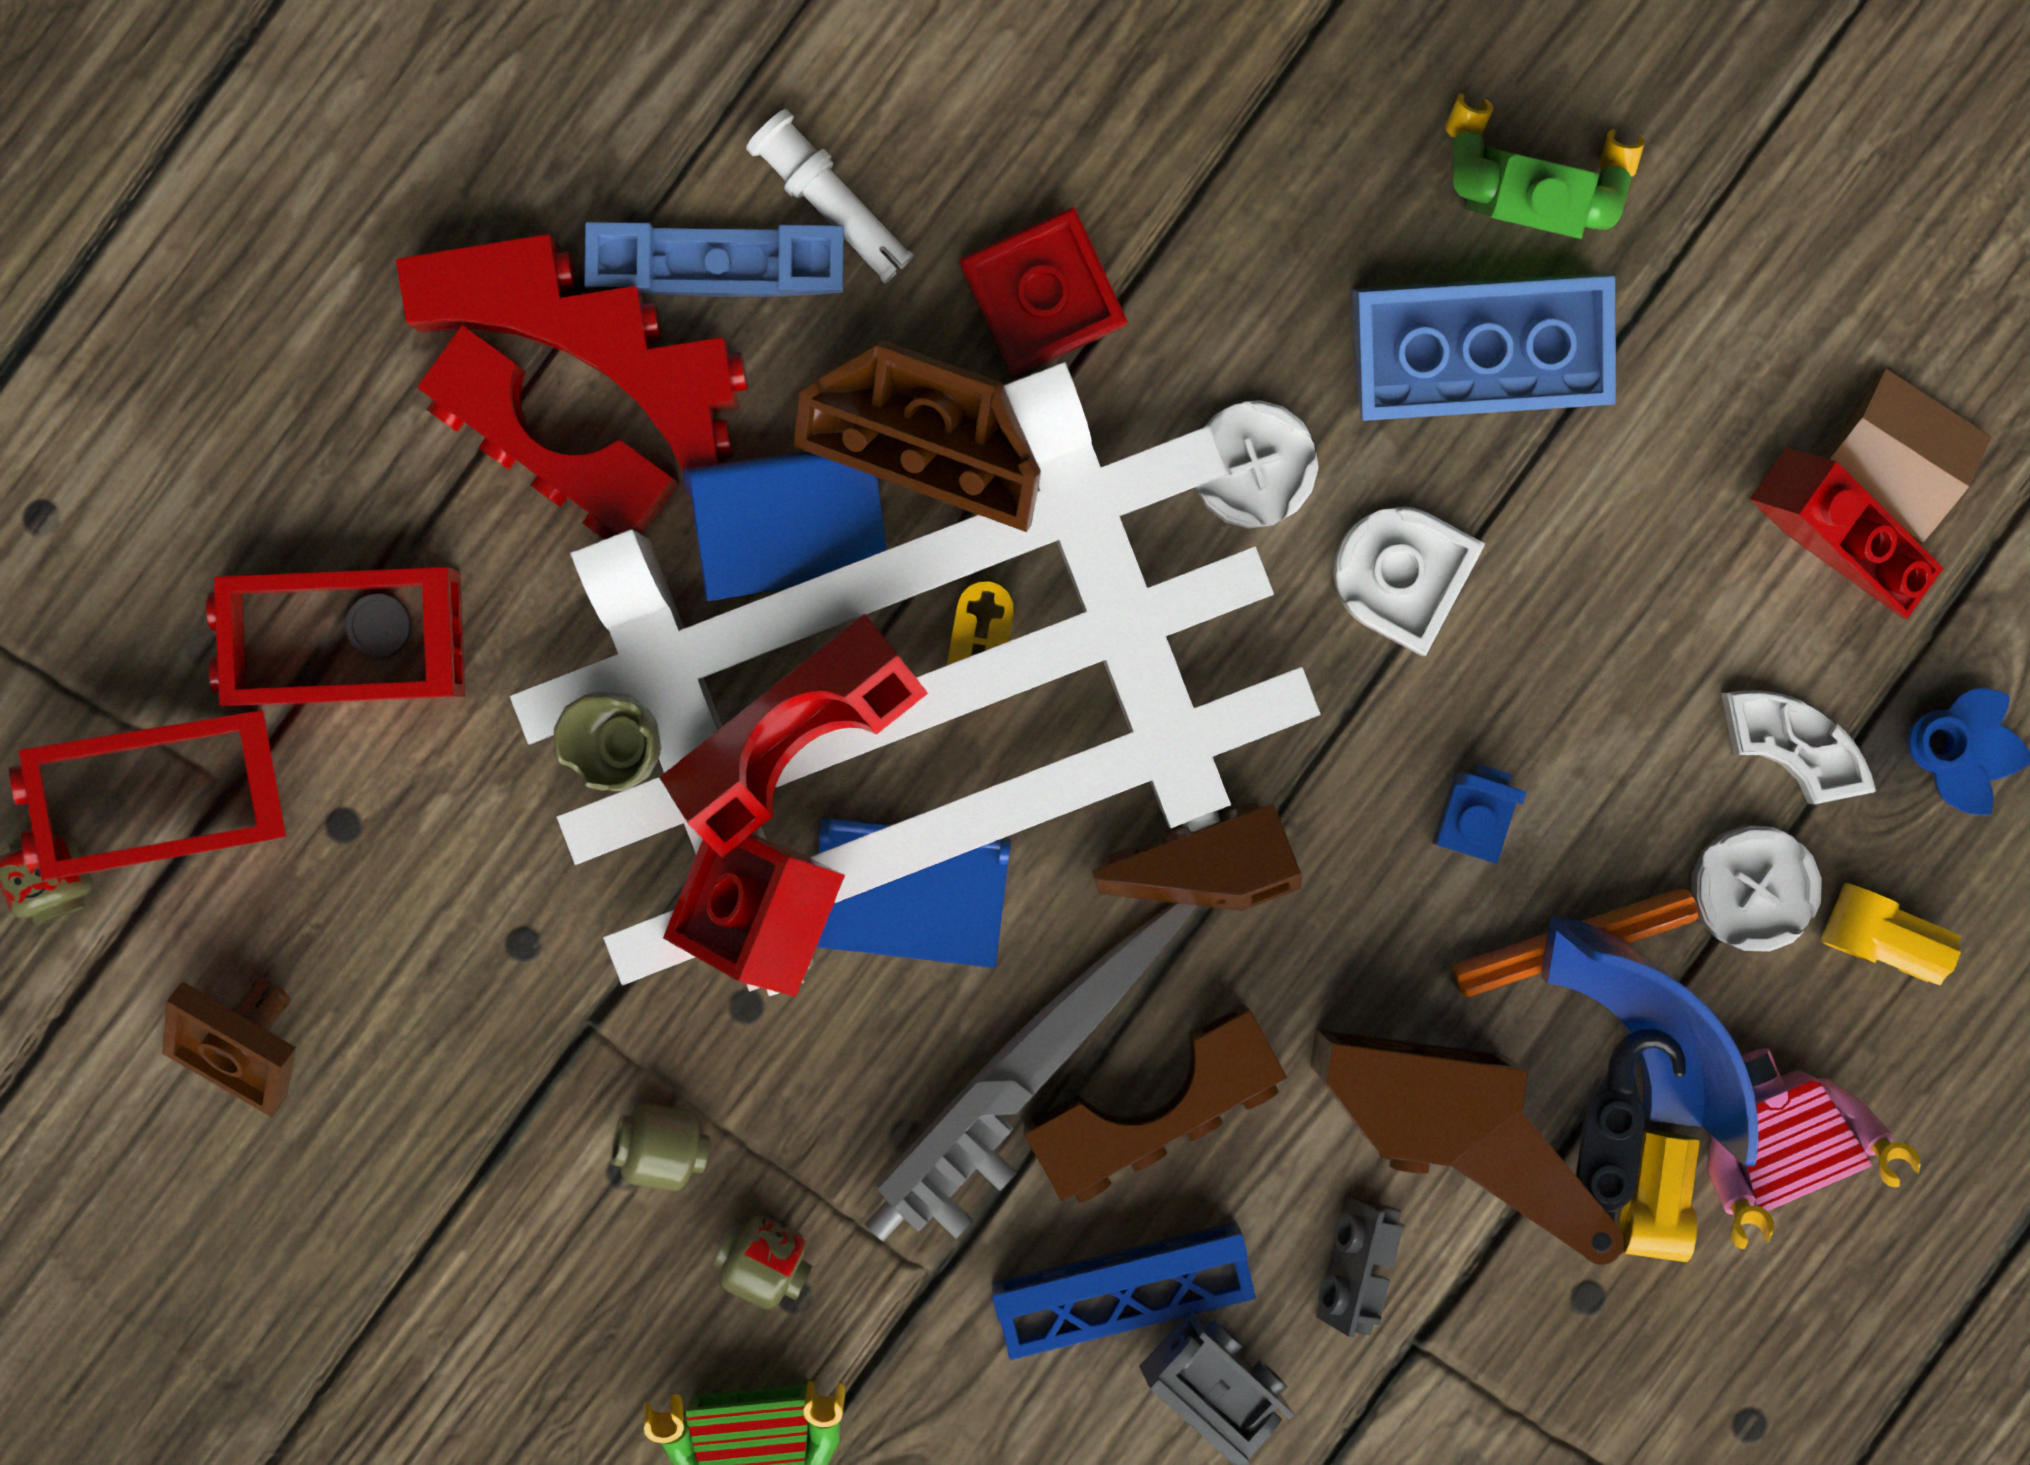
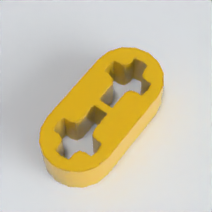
M991 581L977 582L969 586L961 594L956 608L947 665L971 657L973 644L985 646L986 651L1009 642L1014 605L1009 593L1001 585ZM982 593L994 594V604L1004 608L1002 619L995 618L991 620L987 639L975 637L977 618L975 615L967 613L969 602H979Z

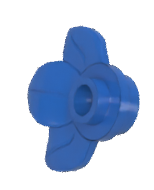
M1977 688L1961 693L1947 710H1933L1922 714L1914 721L1908 732L1907 747L1909 754L1920 768L1932 772L1940 798L1949 806L1971 815H1990L1992 813L1994 798L1990 780H1998L2010 776L2030 765V751L2016 734L2000 725L2006 715L2010 696L2001 691ZM1936 730H1940L1946 737V746L1940 753H1935L1929 743L1930 736Z

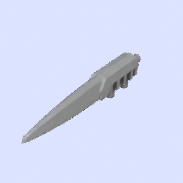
M1171 903L1140 926L1056 996L981 1069L875 1183L878 1191L886 1201L867 1220L865 1225L880 1240L884 1241L904 1219L913 1228L920 1231L933 1217L955 1239L967 1228L973 1219L950 1197L968 1180L976 1169L999 1191L1017 1173L994 1151L1014 1129L1003 1115L1018 1114L1133 986L1180 929L1197 905Z

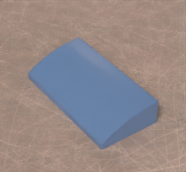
M1602 272L1351 289L1355 369L1360 418L1362 421L1616 404L1615 276Z

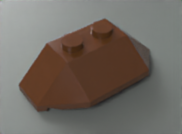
M881 340L807 384L799 391L794 447L1021 531L1027 532L1031 527L1041 470L1000 381Z

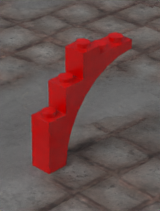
M550 234L396 259L405 320L407 324L420 333L459 330L463 325L469 330L520 336L564 351L608 376L639 403L668 441L683 472L686 468L721 464L723 459L733 458V447L727 420L716 421L715 413L740 409L737 392L748 391L747 375L742 353L731 354L730 346L724 337L653 348L652 341L662 340V327L658 307L655 301L646 303L644 294L637 286L568 297L567 290L577 288L573 259L569 250L561 252L559 244Z

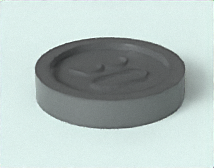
M370 594L356 601L350 608L346 618V633L351 644L359 652L371 657H386L398 652L408 641L411 633V619L405 606L396 598L385 594Z

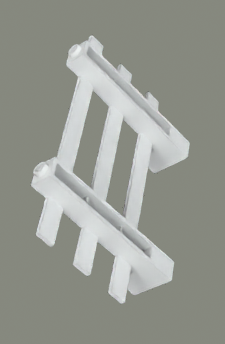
M1065 362L1003 386L1041 470L1032 525L1027 532L977 515L684 629L650 539L632 529L570 553L586 593L600 620L610 631L618 654L510 696L528 744H533L554 736V726L563 709L582 696L597 692L628 694L641 702L656 719L662 747L659 760L665 773L722 727L704 677L1057 541L1084 613L916 677L928 694L881 732L874 734L863 729L844 728L819 736L792 757L782 771L775 788L1101 661L1105 665L1131 733L811 856L810 858L845 875L835 903L1149 781L1168 827L1173 828L1182 824V827L1187 826L1191 833L1204 829L1221 821L1217 810L1231 805L1213 756L1321 714L1303 667L1199 707H1193L1166 636L1272 596L1274 592L1256 546L1147 588L1120 516L1226 476L1228 473L1209 426L1100 467L1091 444L1087 421ZM659 777L557 816L575 865L683 823L696 854L702 842V838L682 816ZM762 827L752 833L766 839ZM674 910L603 937L621 985L695 958L693 955L663 939ZM811 959L808 969L813 965V959ZM746 984L749 992L760 988ZM766 989L769 996L779 993Z

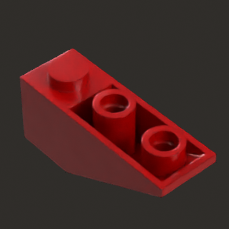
M1785 448L1750 497V500L1787 536L1904 619H1908L1944 569L1837 461Z

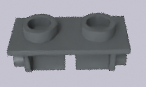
M1346 1195L1342 1215L1338 1218L1334 1228L1335 1243L1327 1275L1319 1288V1308L1316 1317L1346 1336L1354 1337L1355 1332L1371 1335L1373 1325H1380L1381 1314L1390 1279L1371 1274L1373 1264L1388 1267L1394 1266L1401 1234L1405 1225L1399 1222L1401 1210L1383 1204H1377L1375 1208L1350 1195Z

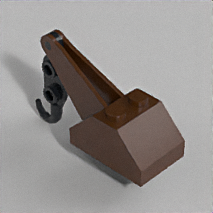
M1315 1029L1311 1067L1363 1136L1380 1153V1157L1390 1160V1168L1410 1173L1427 1174L1429 1173L1430 1164L1451 1166L1583 1255L1588 1261L1598 1265H1606L1618 1259L1624 1249V1236L1619 1226L1615 1223V1214L1618 1209L1624 1207L1632 1199L1637 1184L1645 1113L1634 1078L1636 1059L1646 1049L1655 1048L1662 1050L1672 1062L1673 1074L1681 1078L1686 1074V1058L1680 1044L1671 1035L1657 1029L1637 1030L1626 1035L1615 1046L1609 1060L1608 1071L1585 1108L1576 1175L1522 1113L1528 1070L1503 1054Z

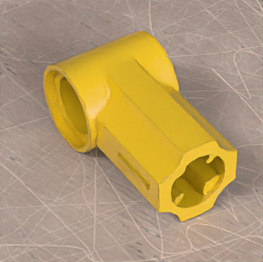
M1844 883L1820 942L1871 963H1876V960L1897 968L1901 972L1937 985H1941L1944 979L1954 971L1961 954V935L1899 910L1900 904L1889 898L1856 885Z
M1644 1130L1636 1190L1629 1203L1621 1208L1618 1226L1624 1236L1623 1254L1688 1262L1691 1259L1697 1237V1216L1691 1201L1699 1151V1139L1668 1131Z

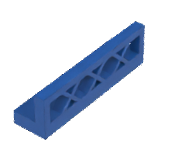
M1237 1222L992 1282V1299L997 1319L1001 1322L1010 1360L1186 1317L1191 1311L1194 1314L1254 1300L1256 1295L1247 1263L1249 1258L1243 1234ZM1234 1263L1239 1286L1212 1292L1194 1281V1278L1198 1271ZM1169 1278L1179 1282L1178 1287L1167 1304L1151 1307L1132 1295L1137 1286ZM1188 1288L1199 1294V1296L1182 1300ZM1109 1293L1118 1298L1108 1317L1103 1320L1089 1322L1071 1311V1308L1077 1301ZM1126 1304L1138 1310L1120 1315ZM1045 1309H1050L1057 1314L1045 1334L1019 1340L1014 1317ZM1065 1319L1076 1325L1075 1327L1059 1330Z

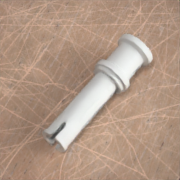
M788 109L780 111L757 131L747 144L746 150L752 156L761 155L786 182L784 190L790 196L794 195L798 199L804 196L832 226H843L844 239L881 277L880 280L886 284L897 275L895 272L897 268L881 252H885L901 270L910 262L914 254L907 250L831 170L834 164L831 161L832 156L825 149L817 151L792 124L794 116Z

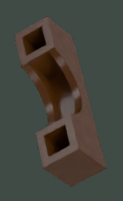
M1245 1004L1189 1033L1191 1057L1186 1078L1178 1092L1158 1109L1136 1116L1114 1115L1094 1107L1080 1095H1077L1024 1124V1135L1061 1202L1073 1196L1076 1197L1078 1202L1089 1200L1110 1187L1112 1183L1108 1177L1129 1165H1131L1135 1172L1143 1170L1165 1157L1167 1151L1164 1146L1185 1134H1187L1190 1141L1199 1139L1223 1124V1120L1220 1117L1221 1114L1241 1103L1246 1110L1255 1108L1279 1093L1276 1084L1287 1079V1076L1251 1010Z

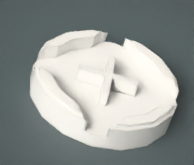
M1261 400L1234 404L1215 414L1205 426H1209L1228 474L1197 486L1195 489L1205 507L1224 522L1248 529L1273 526L1297 512L1312 493L1319 468L1317 452L1315 453L1314 443L1304 422L1285 407Z
M1740 826L1719 834L1702 850L1692 871L1691 894L1697 905L1699 921L1716 939L1744 951H1772L1793 943L1804 933L1802 930L1808 925L1810 919L1815 917L1821 904L1822 878L1813 855L1802 843H1798L1794 837L1774 827Z

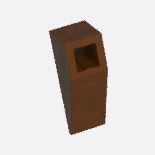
M1256 803L1241 805L1226 812L1221 817L1222 823L1201 831L1198 830L1191 833L1187 826L1174 830L1162 838L1163 845L1139 853L1137 848L1117 851L1102 860L1103 867L1092 871L1096 886L1101 895L1239 911L1301 889L1302 873L1274 804L1258 809Z

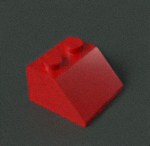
M754 834L748 836L722 858L702 839L663 939L738 982L796 997L845 875L806 855Z

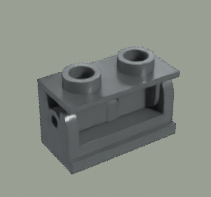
M1191 1311L1139 1367L1149 1388L1234 1465H1247L1250 1462L1249 1458L1275 1432L1282 1420L1274 1410L1278 1408L1289 1419L1294 1416L1282 1396V1393L1287 1389V1385L1262 1360H1259L1252 1367L1237 1352L1243 1345L1221 1322L1214 1319L1207 1326Z

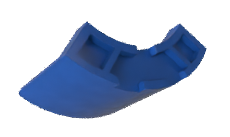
M1551 915L1541 978L1548 984L1564 986L1594 998L1612 1011L1624 1024L1629 1033L1640 1029H1657L1671 1035L1682 1048L1686 1058V1074L1681 1078L1673 1074L1672 1062L1662 1050L1655 1048L1646 1049L1638 1056L1644 1080L1643 1109L1645 1116L1654 1122L1703 1127L1742 1165L1754 1166L1758 1150V1116L1755 1096L1747 1068L1737 1046L1722 1023L1686 987L1621 938L1590 924Z

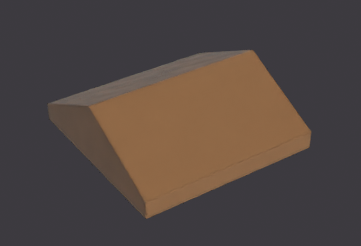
M1883 369L1825 458L1837 461L1921 544L1926 541L1970 487L1991 440V436L1888 369Z

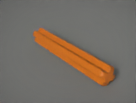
M1678 888L1580 922L1603 929L1629 944L1694 922L1698 918V910L1691 892L1687 889ZM1548 933L1456 963L1452 967L1457 989L1461 995L1472 997L1540 974L1542 972Z

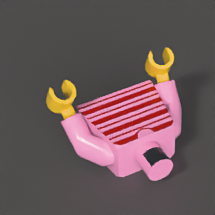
M1769 1048L1758 1049L1741 1056L1753 1088L1758 1116L1756 1163L1754 1166L1742 1165L1711 1136L1706 1166L1725 1212L1735 1217L1729 1232L1730 1240L1734 1246L1740 1249H1745L1748 1239L1741 1227L1745 1223L1756 1225L1762 1232L1763 1240L1769 1243L1774 1230V1221L1768 1211L1871 1167L1872 1164L1868 1156L1877 1155L1879 1158V1175L1888 1186H1900V1179L1887 1165L1890 1160L1895 1158L1906 1160L1912 1169L1919 1174L1920 1156L1911 1145L1903 1142L1891 1143L1893 1140L1892 1133L1863 1101L1831 1079H1817L1800 1070L1780 1076Z

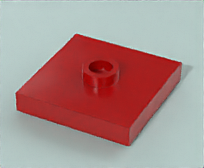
M1071 207L958 260L959 266L1012 379L1119 330L1128 324L1075 207Z

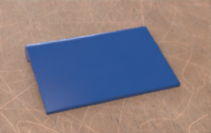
M807 451L684 469L683 480L686 492L691 495L706 601L791 588L887 550L877 477Z
M822 818L818 854L889 827V825ZM999 839L834 903L816 947L996 968L1011 840Z

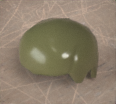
M597 692L584 695L563 709L554 726V752L558 763L572 768L582 778L584 786L592 789L625 791L650 776L662 749L655 717L641 702L628 694Z

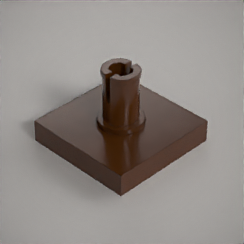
M256 978L251 985V989L233 1011L182 981L166 1001L162 1054L268 1116L273 1117L287 1098L296 1047L267 1030L280 1012L290 1003L287 993L276 985L269 994L266 991L270 987L271 982L263 978Z

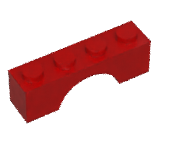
M462 325L417 386L419 390L433 399L426 410L456 432L461 429L464 423L485 437L478 448L505 468L510 470L517 460L535 473L536 477L530 486L559 507H562L568 498L588 512L581 523L604 540L632 529L643 534L680 483L620 439L602 450L585 455H565L546 449L531 433L524 418L522 389L526 371Z
M864 614L659 778L686 822L722 858L773 817V794L777 781L788 762L805 745L821 735L844 728H858L878 734L925 697L928 692L872 621Z

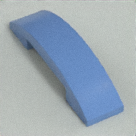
M586 222L585 287L587 289L606 291L637 286L643 294L696 297H778L843 292V226L779 225V230L653 228L650 223Z

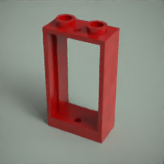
M449 567L214 577V592H209L206 600V616L210 629L216 630L217 656H212L210 659L209 682L212 692L219 694V706L246 707L466 697L461 575L459 570ZM422 587L426 681L247 689L243 594Z
M263 710L18 750L20 765L9 767V777L15 805L28 804L32 825L31 830L20 831L27 870L39 868L41 881L286 838ZM239 732L256 826L58 861L41 765Z

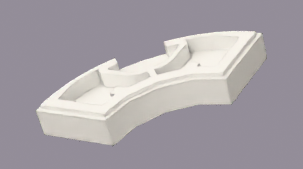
M1768 691L1721 693L1733 755H1760L1780 763L1798 781L1807 804H1819L1876 792L1866 760L1851 737L1838 724H1834L1821 712L1805 704L1804 701Z

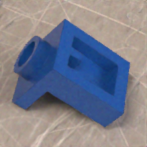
M1476 764L1473 775L1455 772L1433 844L1497 864L1516 803L1523 804L1527 792L1510 787L1513 778L1512 774Z

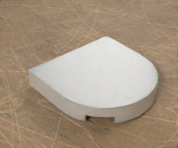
M1393 507L1381 509L1356 522L1341 540L1334 560L1333 574L1335 587L1342 604L1357 621L1418 655L1426 656L1482 552L1485 543L1416 508Z

